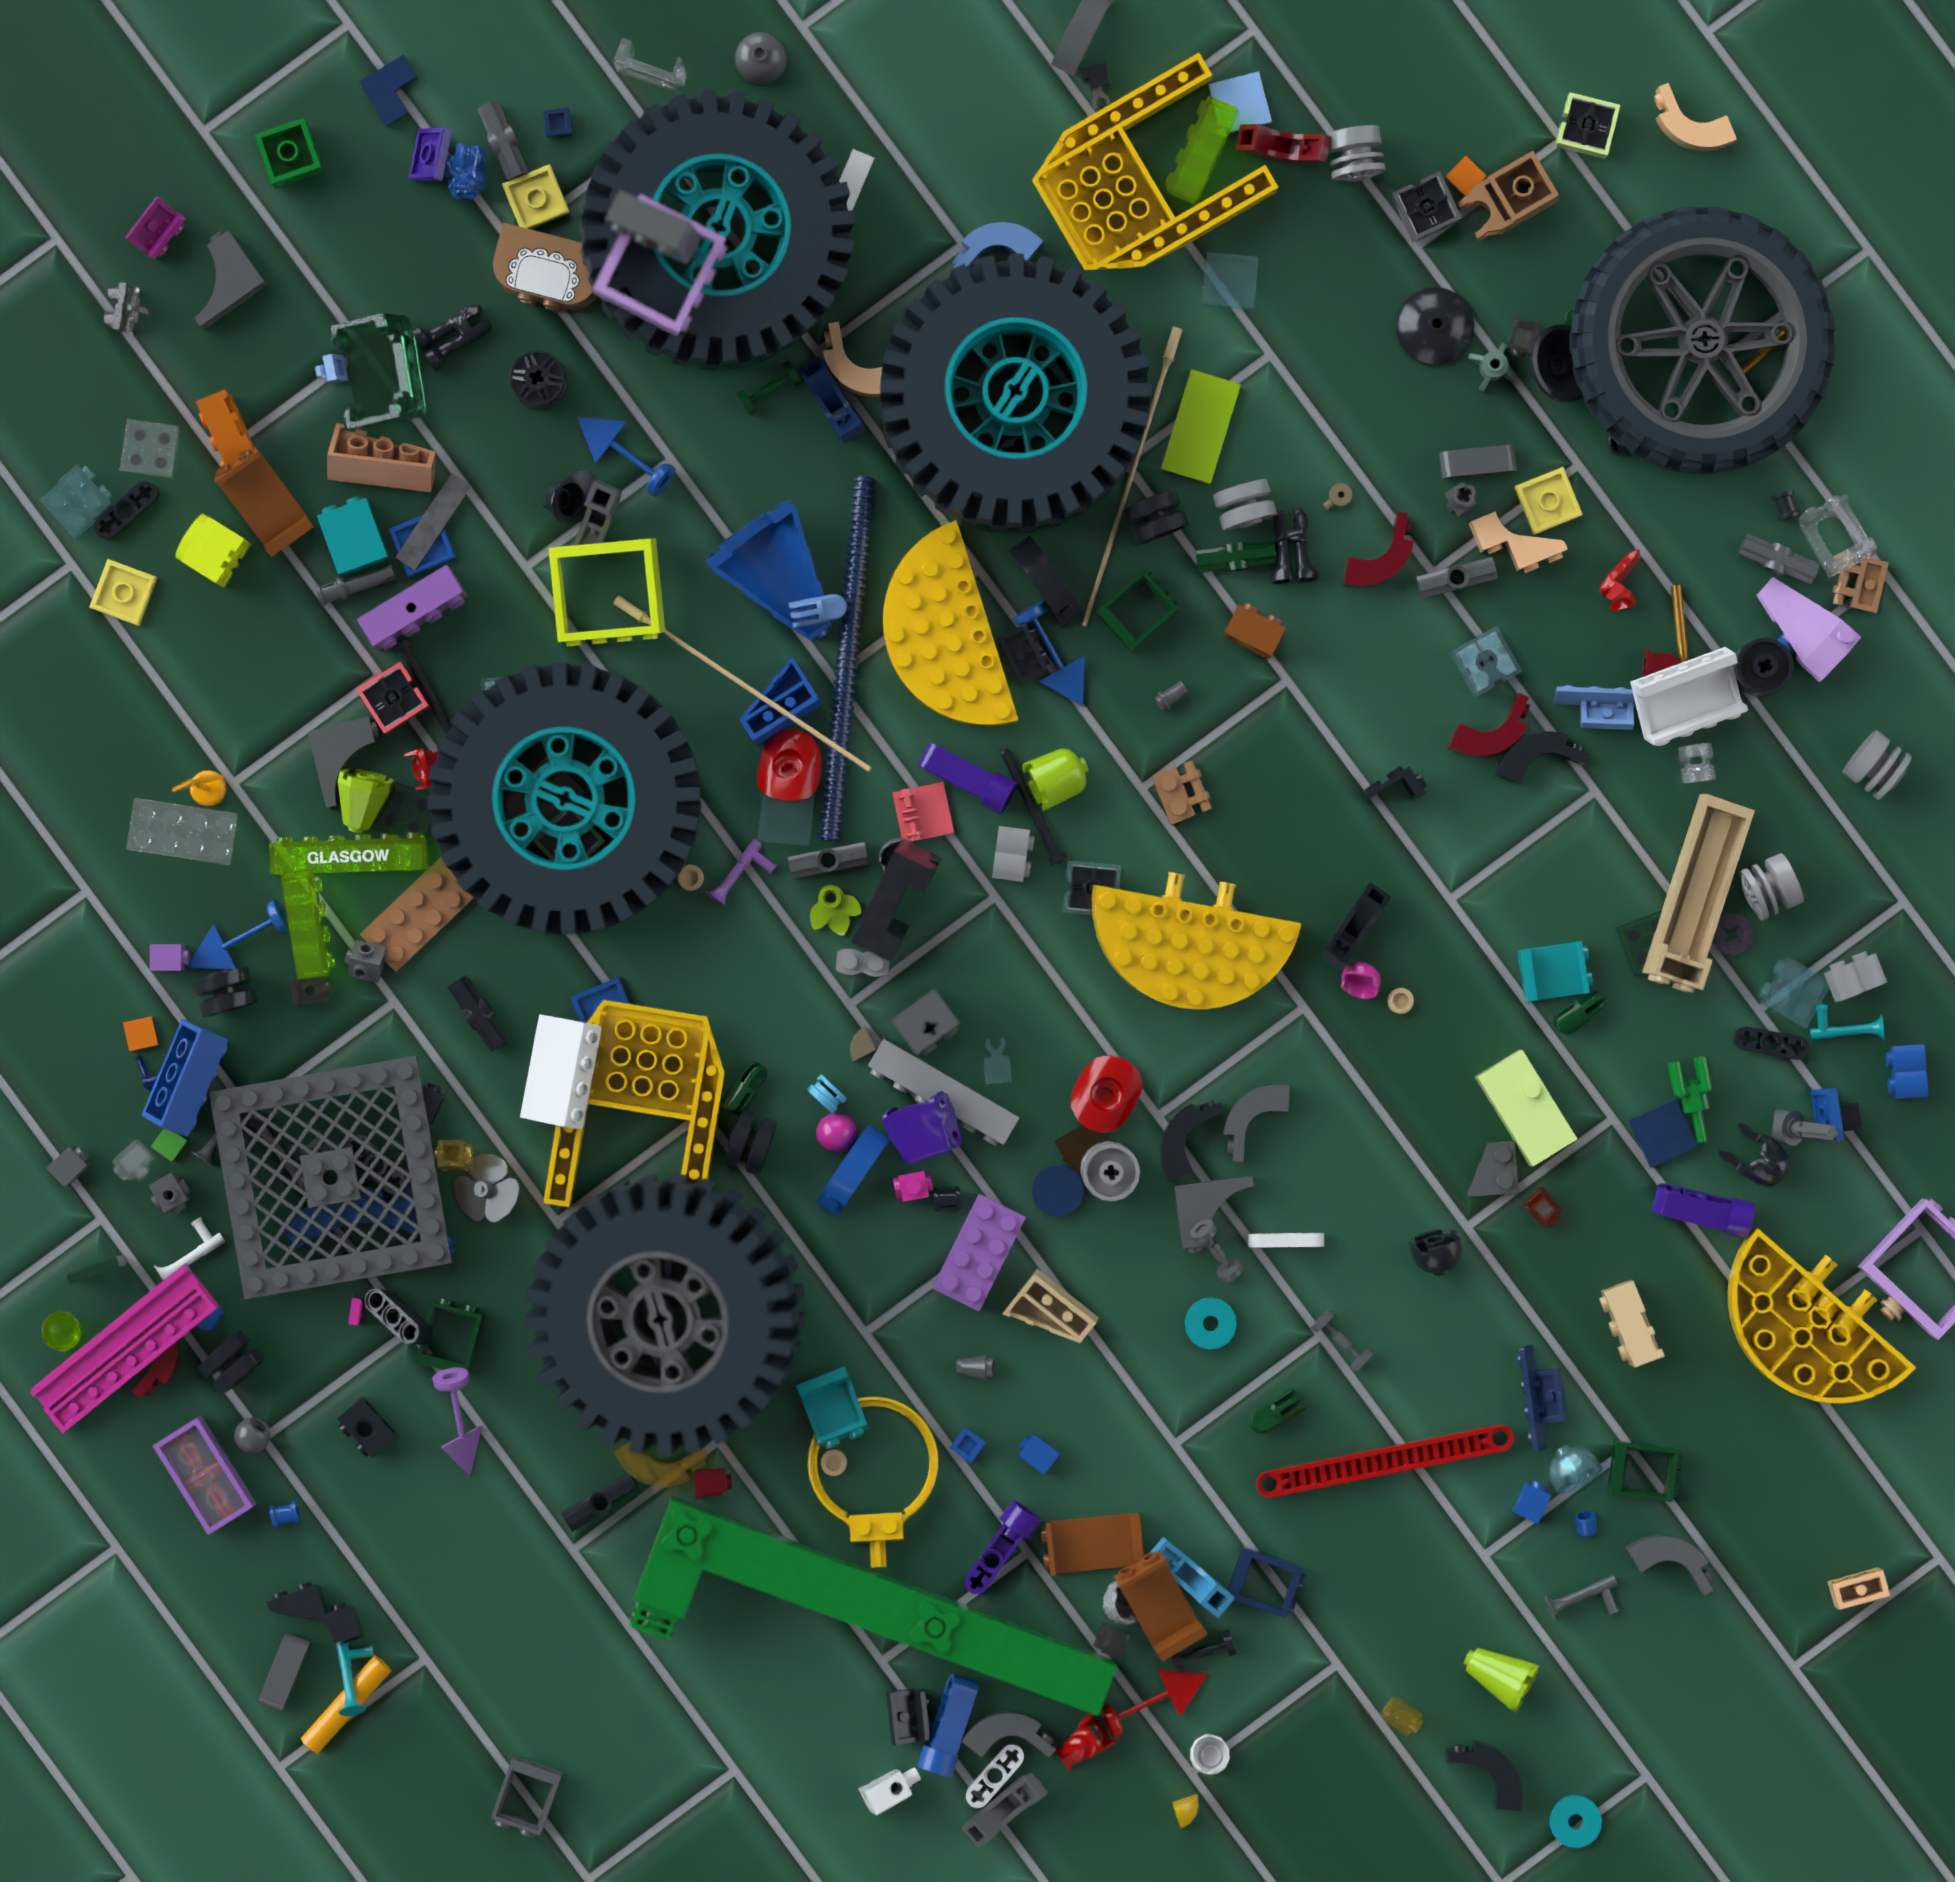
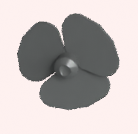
M481 1154L468 1162V1173L476 1181L467 1176H460L455 1180L456 1200L462 1211L474 1221H481L486 1217L490 1222H499L511 1213L518 1202L520 1184L514 1178H507L499 1182L507 1176L509 1167L505 1160L496 1155Z

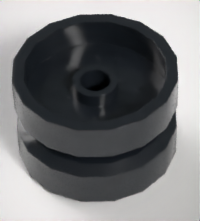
M1176 490L1150 496L1123 510L1127 524L1135 525L1144 522V524L1138 526L1132 532L1136 546L1155 541L1189 525L1185 512L1176 511L1167 514V512L1177 508L1180 504Z
M1767 637L1754 639L1739 648L1736 653L1738 663L1733 664L1738 688L1747 695L1755 697L1770 696L1783 689L1792 677L1794 668L1792 655L1787 647L1778 640ZM1760 663L1765 665L1763 673L1759 671L1761 667H1758V664Z
M249 967L219 971L192 982L196 995L207 996L213 994L214 996L199 1004L202 1018L230 1012L258 1002L255 989H237V987L248 984L252 980Z
M743 1110L737 1125L733 1128L724 1164L737 1169L742 1164L745 1154L749 1155L745 1166L746 1172L759 1176L778 1122L765 1117L761 1121L757 1132L753 1131L757 1120L756 1114Z
M242 1330L222 1344L198 1367V1370L206 1378L213 1377L220 1370L223 1372L213 1384V1387L221 1396L234 1386L237 1387L266 1358L258 1348H252L244 1355L240 1354L250 1342V1339Z

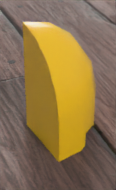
M1197 1794L1172 1802L1181 1829L1190 1825L1197 1815L1199 1808Z

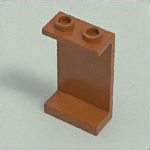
M257 447L253 450L248 448L237 456L239 460L231 466L227 463L216 471L217 476L214 477V480L272 557L314 526Z
M1139 1512L1045 1521L1046 1528H1041L1042 1544L1048 1545V1554H1043L1045 1570H1050L1051 1576H1056L1057 1573L1133 1566L1144 1557Z
M1158 1550L1146 1554L1135 1565L1124 1567L1118 1575L1114 1576V1579L1154 1651L1163 1662L1207 1636V1633L1196 1618L1170 1571L1167 1560Z

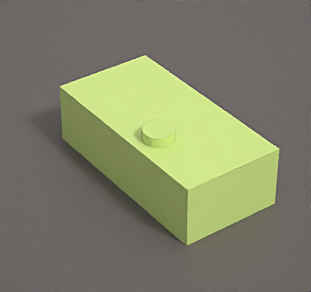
M1523 1050L1514 1052L1475 1076L1529 1166H1535L1577 1140Z

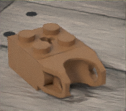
M1531 151L1476 184L1471 192L1460 200L1457 205L1460 211L1474 206H1483L1490 212L1488 222L1475 233L1479 241L1488 236L1504 234L1559 202V194L1534 151ZM1524 185V187L1529 186L1530 188H1528L1527 193L1523 194L1519 193V186Z

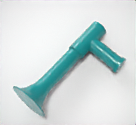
M1825 1004L1816 1006L1818 1028H1810L1811 1040L1862 1034L1878 1035L1883 1041L1885 1040L1882 1014L1879 1019L1868 1024L1828 1027V1006Z
M348 1643L340 1646L337 1645L345 1691V1705L339 1711V1714L342 1716L358 1715L363 1713L366 1707L360 1705L356 1699L351 1660L366 1657L372 1658L374 1656L373 1647L349 1650Z

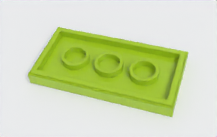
M1191 369L1161 470L1209 485L1211 484L1241 384Z

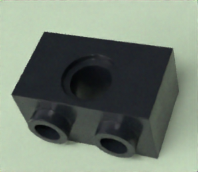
M364 1396L359 1398L337 1419L341 1423L338 1425L340 1430L347 1437L352 1435L358 1442L356 1447L366 1457L370 1455L373 1458L398 1436L396 1431ZM361 1422L371 1424V1435L365 1436L360 1432L359 1426Z

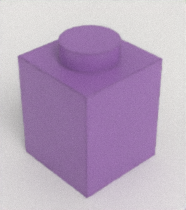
M150 944V971H185V966H189L190 954L189 950H185V945Z

